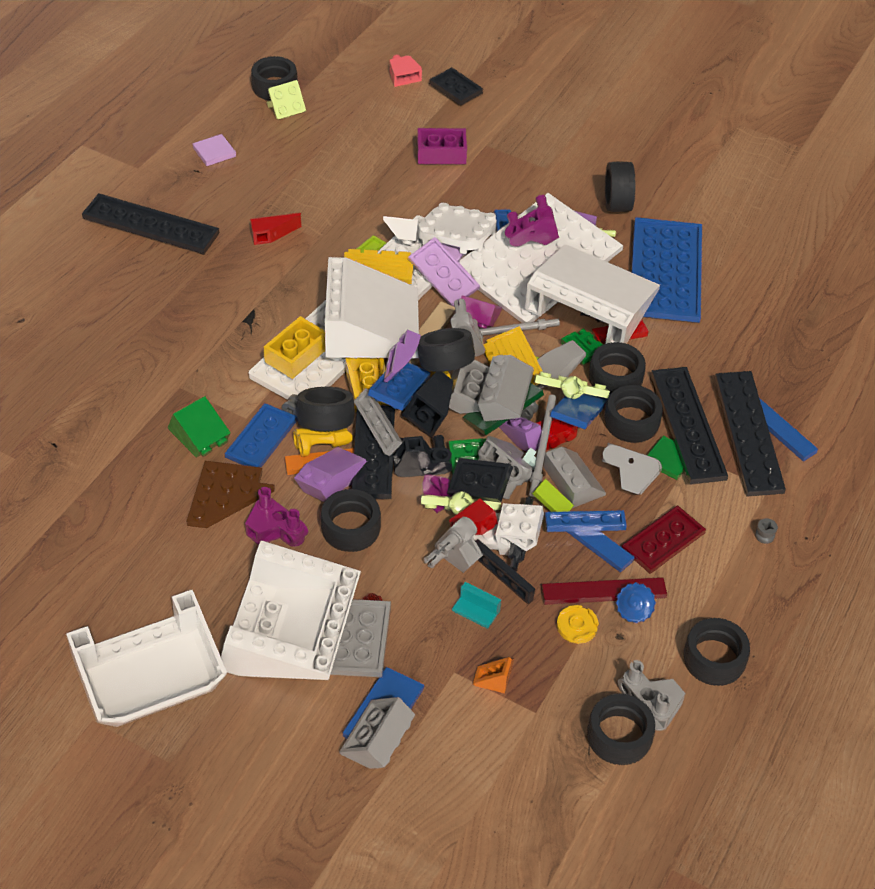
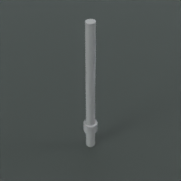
M537 319L536 322L482 328L480 331L484 336L504 333L520 326L521 330L537 328L538 330H543L546 327L559 326L560 322L559 319Z
M549 395L535 468L530 478L531 488L529 495L535 497L532 493L542 483L543 475L541 473L552 421L550 415L556 401L555 395Z

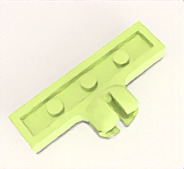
M540 372V375L535 374L534 378L535 383L561 388L563 394L567 398L572 399L579 398L583 393L608 398L610 393L608 389H605V385L595 383V386L587 385V381H583L576 376L553 378L550 373Z
M457 492L452 497L421 494V504H425V508H437V505L445 506L444 509L452 510L456 515L477 501V499H472L466 492ZM483 500L495 512L496 510H501L500 502Z

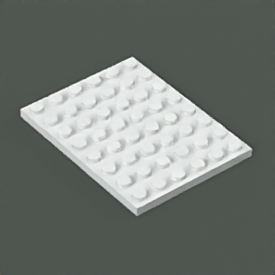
M549 193L545 197L547 198L548 206L553 210L559 235L558 239L548 245L530 240L521 246L515 247L509 243V239L505 236V229L509 225L508 223L484 241L480 252L473 250L459 261L480 285L478 290L521 323L534 322L540 317L525 310L527 285L535 271L564 244L606 262L623 250L622 244ZM535 202L518 215V219L538 208L537 203ZM529 217L530 222L535 221V218ZM552 299L543 314L558 301Z

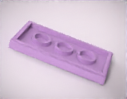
M436 237L408 257V260L451 306H454L455 300L459 304V299H461L462 295L469 297L480 288L477 281Z

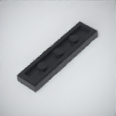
M479 539L475 540L483 554L478 561L524 602L530 604L534 601L535 588Z

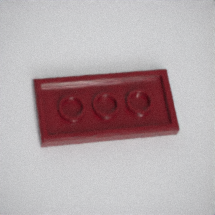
M677 505L624 543L622 548L634 556V561L651 574L704 535L706 528Z

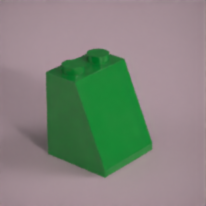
M206 396L175 412L168 425L169 431L196 458L200 455L203 457L212 452V448L216 446L222 447L225 445L231 434Z

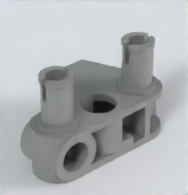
M459 299V305L458 301L455 300L456 313L451 318L452 328L470 331L473 337L475 357L480 356L485 352V347L483 344V334L478 327V321L473 319L469 312H466V302L464 299Z
M487 436L485 443L478 451V460L512 465L513 470L503 496L505 499H510L516 486L522 485L524 481L529 480L532 475V467L521 458L524 453L512 443Z
M608 443L603 451V462L620 467L621 488L641 495L662 471V465L656 458ZM630 458L634 459L632 464L629 463Z
M462 517L436 542L435 550L424 558L426 564L431 559L433 560L427 566L433 568L444 558L464 573L482 557L483 554L473 538L477 533V527L474 522L467 517Z
M634 660V663H630V669L618 680L619 689L622 694L633 695L644 701L651 709L655 718V730H665L682 706L685 692L674 679L650 682L642 673L644 669L643 663Z

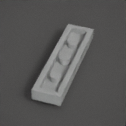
M365 388L354 400V403L383 452L390 456L402 444V441L378 401L368 396L369 389Z

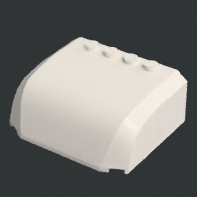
M193 590L172 596L173 617L109 640L94 644L88 626L66 634L74 663L97 723L115 727L124 725L210 693L226 676L227 671Z

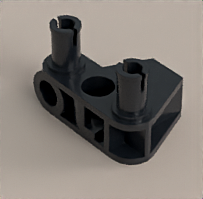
M436 435L432 438L434 448L429 447L423 436L400 438L402 444L393 455L394 470L397 476L440 475L452 470V453L448 448H445L444 436Z

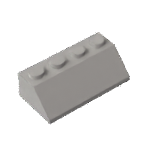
M498 355L492 358L478 402L484 421L521 418L534 372L532 366L512 355Z

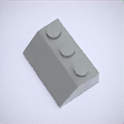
M474 360L471 364L453 371L451 379L454 382L449 404L450 409L460 414L481 412L478 402L488 374V366Z
M559 447L545 453L543 468L562 495L574 505L573 508L606 495L605 490L577 452L565 447Z
M399 697L371 700L339 753L370 769L384 768L389 763L395 748L399 746L405 731L411 726V721L415 716L414 712Z

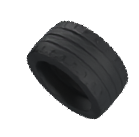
M265 57L256 61L251 68L253 92L261 99L271 101L269 88L298 81L296 65L284 57ZM279 77L282 79L269 80L268 78Z
M614 161L607 163L605 172V204L607 211L628 212L633 210L636 183L635 169L632 162Z
M440 329L428 332L420 337L417 348L419 361L424 370L433 372L451 371L465 367L475 360L473 337L471 332L466 329Z
M610 342L601 345L595 350L591 358L589 369L590 383L592 386H595V383L605 385V389L610 391L609 396L615 389L621 386H641L646 370L645 358L637 348L626 343ZM616 364L630 369L632 373L625 376H617L604 371L602 367Z
M639 385L621 386L615 389L607 400L604 416L606 428L615 438L628 443L645 442L654 437L659 429L663 412L662 402L657 394L646 387ZM628 407L637 408L646 412L649 418L636 421L627 419L620 415L618 410Z
M321 386L305 389L298 394L297 420L298 424L303 428L325 432L345 429L353 423L354 398L350 391L337 387Z
M345 489L335 492L326 499L321 510V530L329 545L344 552H357L370 547L378 538L381 529V511L379 504L373 496L361 490ZM357 512L365 515L369 522L360 528L345 529L335 525L333 519L342 513Z
M707 618L696 623L690 630L684 646V663L687 670L699 681L713 686L731 684L740 678L750 656V642L744 630L734 622L723 618ZM711 640L722 642L733 650L737 659L729 663L710 661L699 652L697 644Z
M618 693L604 697L597 702L589 717L587 728L589 745L599 758L610 764L631 765L638 762L650 750L655 735V718L651 709L644 701L633 695ZM613 716L625 717L635 722L640 727L643 735L638 740L629 743L617 742L610 739L602 731L600 723L606 718Z

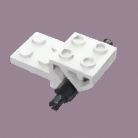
M530 496L525 498L524 505L503 503L501 513H496L498 524L483 535L473 536L474 540L479 539L489 549L499 550L500 555H508V558L511 559L510 567L516 572L518 571L519 563L524 561L526 551L537 545L544 515L543 506L533 505L534 499Z

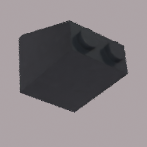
M436 372L415 393L402 414L430 438H433L448 415L454 380L443 372Z

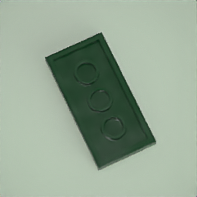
M530 383L523 410L544 396L543 390ZM471 412L463 416L465 423L485 436L509 420L484 421L481 412Z

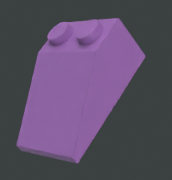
M337 447L306 463L294 479L304 493L325 502L329 496L343 490L367 461L360 456Z

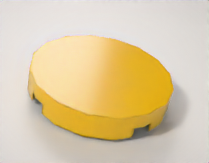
M572 605L560 612L556 626L562 638L569 642L580 644L586 643L595 637L599 622L595 613L589 608L585 609L580 605Z

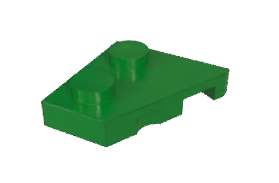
M486 438L449 441L448 446L452 453V474H454L459 458L479 459L478 451L482 448Z

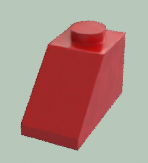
M481 498L449 520L450 527H452L462 517L471 519L477 527L475 535H483L498 524L495 510Z

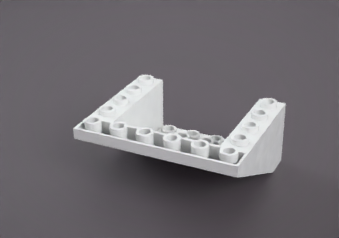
M564 244L535 271L529 280L525 310L541 316L550 301L554 299L608 323L606 344L610 342L627 344L657 294L660 285Z
M328 257L325 310L326 357L388 358L390 350L399 342V338L407 329L419 334L417 287L349 258ZM418 348L412 358H419Z
M260 541L245 594L234 625L230 626L224 643L221 659L226 671L237 676L329 680L361 571Z

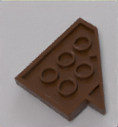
M205 460L188 514L187 526L209 528L258 501V490H261L262 487H268L271 493L275 491V484L260 483L263 473L262 467Z

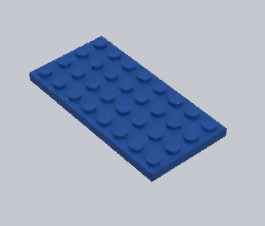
M635 217L632 273L660 285L657 294L643 317L700 323L702 224Z

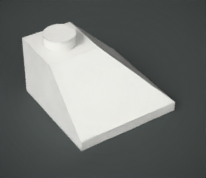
M384 216L383 220L399 240H403V244H413V241L417 242L420 221Z

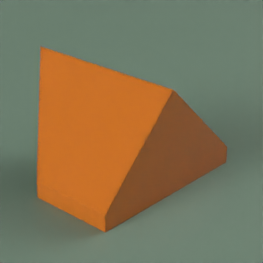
M507 657L478 666L473 685L505 693L514 659Z

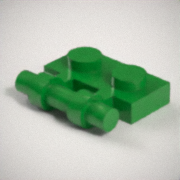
M581 329L579 334L575 331L561 338L562 345L573 340L586 352V357L580 362L582 365L590 362L595 350L603 345L600 341L594 339V335L591 332H587L585 329Z

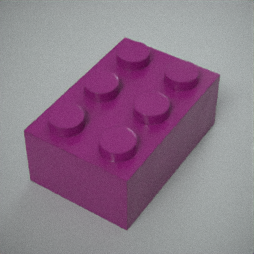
M418 128V164H466V128Z

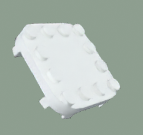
M440 203L439 207L434 208L419 223L418 239L423 240V245L436 237L441 243L460 247V253L467 254V250H477V252H480L484 241L490 235L496 233V214L480 212L477 209H465L462 206H449L448 203Z

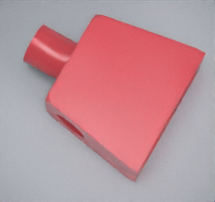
M393 56L389 63V71L394 87L422 81V68L411 56Z

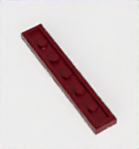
M664 577L542 584L544 605L617 601V595L621 592V588H625L627 584H634L635 582L650 588L651 592L655 595L654 599L666 598L667 590Z

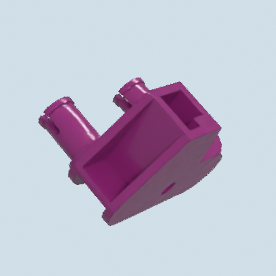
M538 195L535 200L538 208L519 219L518 213L514 211L508 213L509 225L505 229V236L509 239V243L512 246H521L530 240L548 245L559 238L553 210L548 206L545 195ZM529 217L535 218V221L530 222Z
M268 487L259 489V499L245 522L246 535L258 545L260 541L270 542L276 539H281L292 547L301 545L309 531L307 526L300 520V512L297 509H290L288 511L272 499L271 490Z

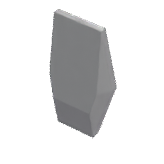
M572 340L545 353L537 361L543 372L550 373L551 377H568L586 357V352ZM539 384L536 386L542 389L544 387H547L548 385Z

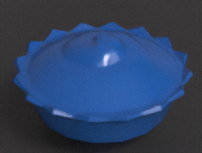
M636 582L634 584H627L625 588H621V592L617 595V611L628 622H644L655 611V595L644 584Z

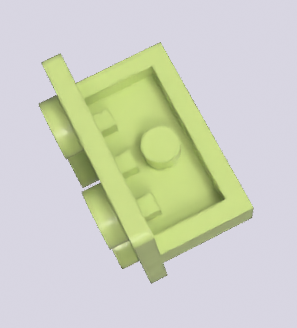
M297 80L268 89L271 101H267L268 108L273 107L276 119L306 111Z

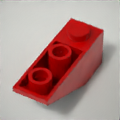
M301 213L250 219L254 245L272 243L302 227Z

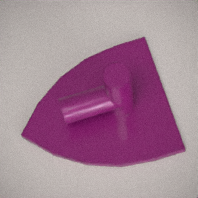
M425 475L423 494L450 496L447 491L451 480L436 475ZM437 505V508L432 509L439 513L444 510L445 506Z

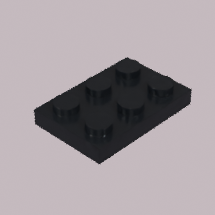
M452 67L429 79L431 86L460 106L483 94L481 86Z
M459 458L447 493L453 496L457 492H466L472 499L478 500L481 498L485 501L501 503L513 467L508 463Z

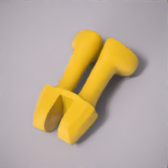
M299 428L294 430L293 440L295 448L299 449L302 457L310 454L311 446L331 444L333 447L346 445L352 441V435L347 428L326 432Z

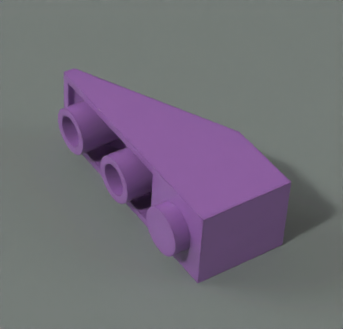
M521 417L509 419L499 426L519 449L526 452L530 448L533 450L538 449L542 432L539 424Z

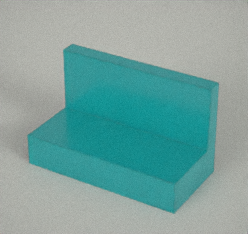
M465 582L461 587L460 598L452 608V611L488 629L500 613L501 599Z

